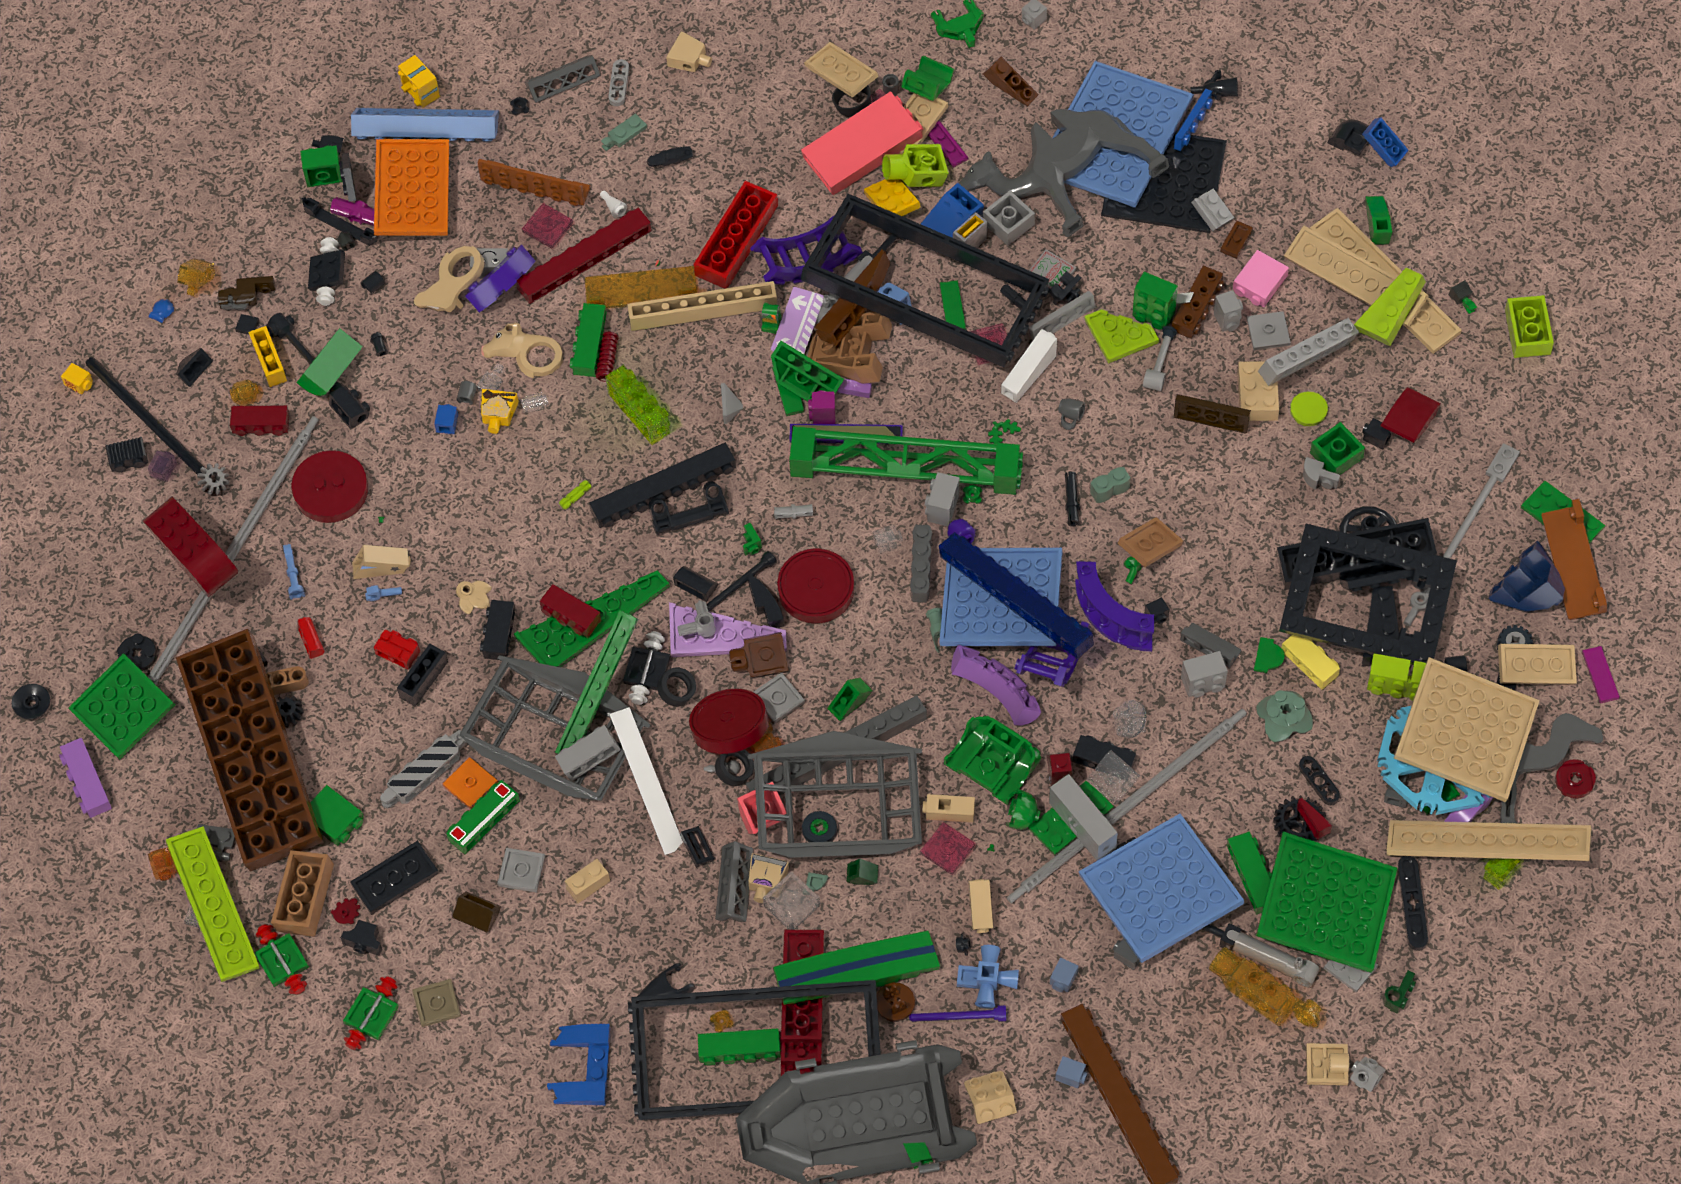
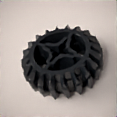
M1292 796L1291 802L1285 799L1283 804L1280 803L1278 810H1275V817L1273 818L1274 830L1278 831L1277 836L1281 837L1282 833L1286 832L1316 842L1317 839L1311 830L1306 831L1308 825L1297 810L1298 800ZM1307 797L1305 801L1326 818V813L1322 812V805L1316 807L1317 801L1315 800L1311 803L1310 797ZM1293 810V816L1289 817L1288 820H1284L1285 815ZM1297 817L1298 819H1301V821L1303 820V826L1302 823H1299V821L1297 822Z

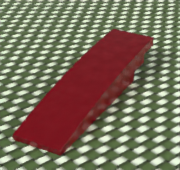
M784 929L783 964L824 953V930ZM823 998L785 1005L782 1000L781 1076L787 1071L796 1070V1061L815 1058L816 1065H822ZM814 1067L800 1069V1074L814 1072Z

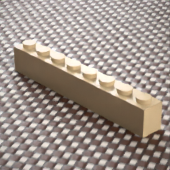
M774 281L627 305L631 331L762 311L764 302L771 305L777 304Z

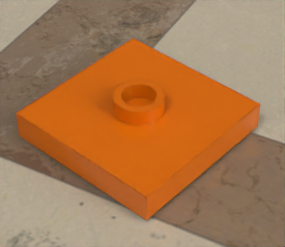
M469 757L443 783V787L469 809H472L476 801L480 797H484L489 792L490 787L498 783V780Z

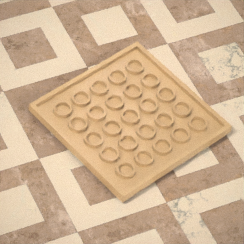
M1429 657L1394 759L1506 802L1540 700Z

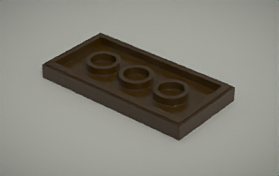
M1177 394L1174 418L1246 434L1249 427L1251 410Z

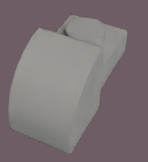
M1306 457L1303 468L1305 482L1315 490L1318 483L1326 489H1337L1340 475L1323 470V462Z

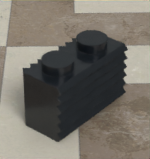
M142 437L105 446L112 472H123L131 467L141 468L144 464L149 463Z

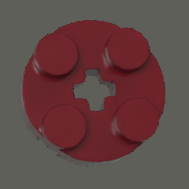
M1578 759L1565 761L1555 775V783L1561 794L1575 799L1583 798L1590 794L1596 782L1593 768L1591 766L1588 767L1583 761ZM1573 775L1581 779L1578 783L1571 781Z

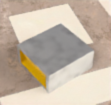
M974 213L953 232V238L978 248L986 240L987 221L979 214Z

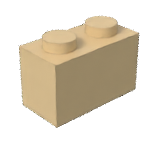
M596 859L566 879V889L578 904L609 883V873L599 860Z

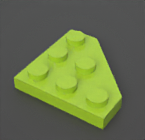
M1102 309L1084 317L1108 363L1159 343V338L1150 324H1140L1134 322L1131 318L1121 315L1115 316Z

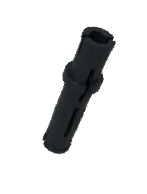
M1069 471L1064 474L1067 500L1065 510H1067L1068 525L1075 527L1080 524L1076 472Z

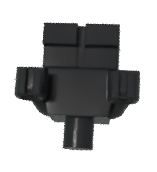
M322 135L320 141L313 139L312 146L317 148L337 146L340 156L344 138L334 135Z

